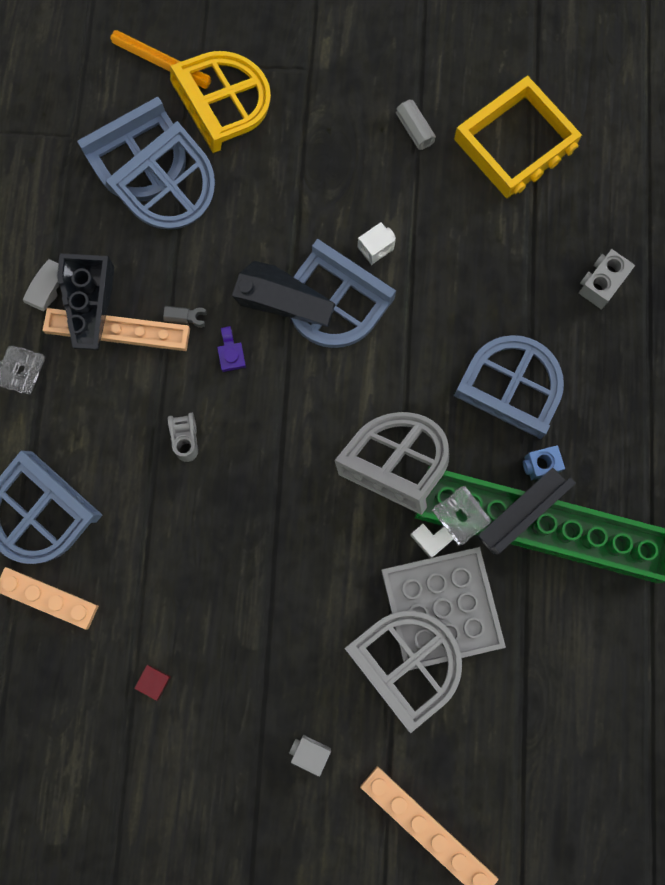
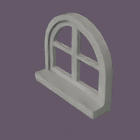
M409 412L390 413L365 424L335 459V463L340 476L422 515L427 508V496L441 479L448 466L449 445L443 430L431 419ZM392 427H413L400 444L377 434ZM422 431L435 444V460L409 449ZM370 439L395 449L382 468L357 457ZM405 454L431 466L418 485L392 473V470Z
M401 611L390 614L380 619L345 647V650L410 733L451 699L461 678L462 659L457 641L443 623L422 612ZM403 624L419 625L430 630L436 636L417 652L413 653L393 627ZM389 630L409 655V658L389 675H386L366 647ZM440 644H443L448 658V670L446 679L440 687L420 661ZM416 665L437 693L414 711L393 683Z

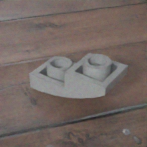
M50 259L46 261L28 287L23 298L24 303L45 311L58 296L56 289L60 286L57 278L59 263Z

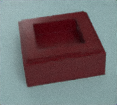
M147 665L134 689L157 701L171 676Z

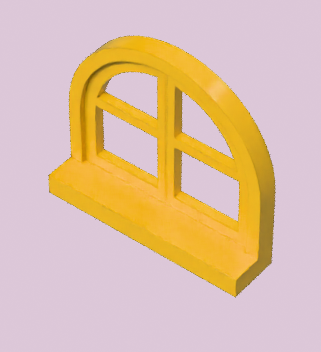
M213 51L170 66V81L212 153L221 150L222 142L253 130L265 118L271 96L269 83L260 68L244 56L226 51ZM218 65L239 69L248 75L250 79L230 86ZM212 66L225 88L203 96L191 73ZM256 87L259 98L258 104L248 116L236 94ZM230 97L243 119L222 127L209 104Z

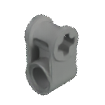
M193 412L189 413L188 416L174 418L173 416H168V426L174 453L184 462L193 461L198 454L197 429ZM182 445H191V449L187 453H180Z

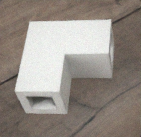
M424 524L410 535L429 558L434 557L456 538L446 526L433 535Z

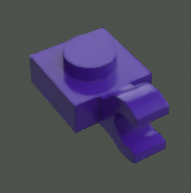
M230 326L221 328L224 346L217 348L222 372L246 368L241 342L234 344Z

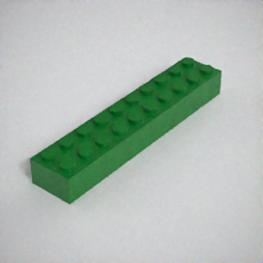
M445 471L426 498V510L422 515L416 512L414 518L479 535L522 496L525 491ZM451 499L457 504L456 506L453 505V508H450L447 504ZM557 500L510 543L654 583H665V528Z

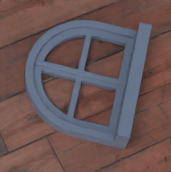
M156 97L77 142L98 178L108 189L106 180L112 175L100 157L125 143L133 155L136 156L141 150L134 141V138L157 125H160L165 132L173 123L165 112L163 103L159 97ZM179 142L171 148L174 151V158L167 175L172 181L183 174L186 165V151ZM149 167L144 172L152 185L146 187L126 186L138 201L152 200L166 188Z
M177 121L106 180V186L112 193L115 192L129 210L144 223L160 229H178L194 223L205 213L213 197L215 179L209 159ZM179 142L195 161V164L176 180L172 181L156 161ZM149 167L166 188L143 206L126 186ZM199 168L202 176V192L196 204L193 205L177 185ZM171 192L187 212L176 216H162L148 209L167 193Z
M317 239L312 245V253L297 271L294 278L305 284L319 265L342 280V284L330 300L335 303L334 312L355 325L356 328L341 334H328L319 331L322 325L314 323L310 325L306 321L291 318V321L298 332L312 343L330 348L349 346L362 340L372 331L394 301L396 290ZM350 287L376 303L362 322H359L337 307Z
M503 336L488 342L478 350L471 360L454 396L541 439L547 434L550 421L562 398L564 387L563 374L555 356L541 343L524 336ZM507 349L525 351L515 373L488 360V358L499 351ZM533 355L541 361L547 370L550 390L522 377ZM483 364L512 378L501 400L472 386ZM519 382L548 396L538 418L509 405Z
M21 450L0 475V505L2 499H4L24 517L8 537L5 535L0 523V552L14 561L37 564L56 559L75 543L90 523H96L102 517V514L32 451ZM22 472L45 492L29 512L24 510L6 493ZM52 499L75 519L58 540L35 520ZM33 525L53 545L43 550L31 551L16 546L15 543L29 526Z

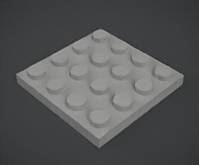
M480 547L381 570L391 613L417 611L436 618L454 636L460 649L461 658L506 648ZM403 624L395 627L396 632L413 653L417 652L436 636L430 630L419 625ZM399 644L402 660L404 662L409 658V655ZM440 644L420 661L424 667L448 661L443 644ZM415 665L410 670L417 669L418 667Z

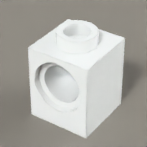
M381 222L358 238V248L372 265L394 250L396 237L389 227L386 228Z

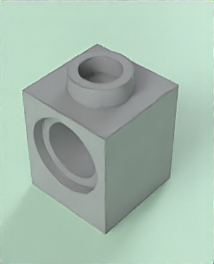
M303 735L301 740L295 739L289 752V754L293 755L291 763L320 777L331 753V748Z

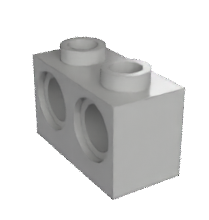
M613 249L610 250L607 256L601 254L593 265L597 269L593 274L588 272L580 282L583 287L579 294L600 309L608 303L635 267L633 263ZM607 266L613 267L615 272H611ZM594 284L600 285L602 290L596 289Z

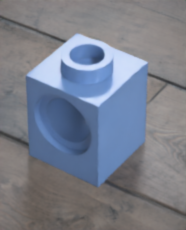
M558 445L530 452L524 457L525 460L523 461L524 471L527 475H530L531 480L541 478L551 468H554L558 473L565 469ZM537 458H542L547 462V469H541L537 465Z

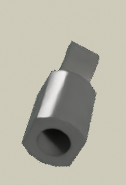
M165 306L163 319L167 323L186 325L193 323L196 327L202 328L205 327V322L197 320V317L199 315H207V311L200 307L190 310V308Z

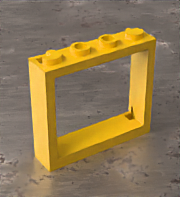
M527 75L459 125L456 129L454 140L507 199L514 193L520 194L531 180L533 182L537 181L548 167L550 169L554 168L564 155L570 156L579 147L578 142L582 134ZM526 97L564 140L511 179L474 135Z

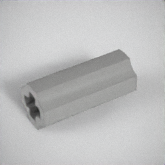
M407 100L401 103L396 108V114L418 150L431 146L435 142L436 136L415 102Z

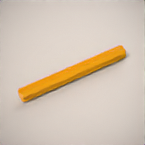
M114 30L110 37L113 44L167 71H170L171 65L181 62L118 30ZM201 71L191 73L198 86L204 89L209 87L211 83L209 75Z

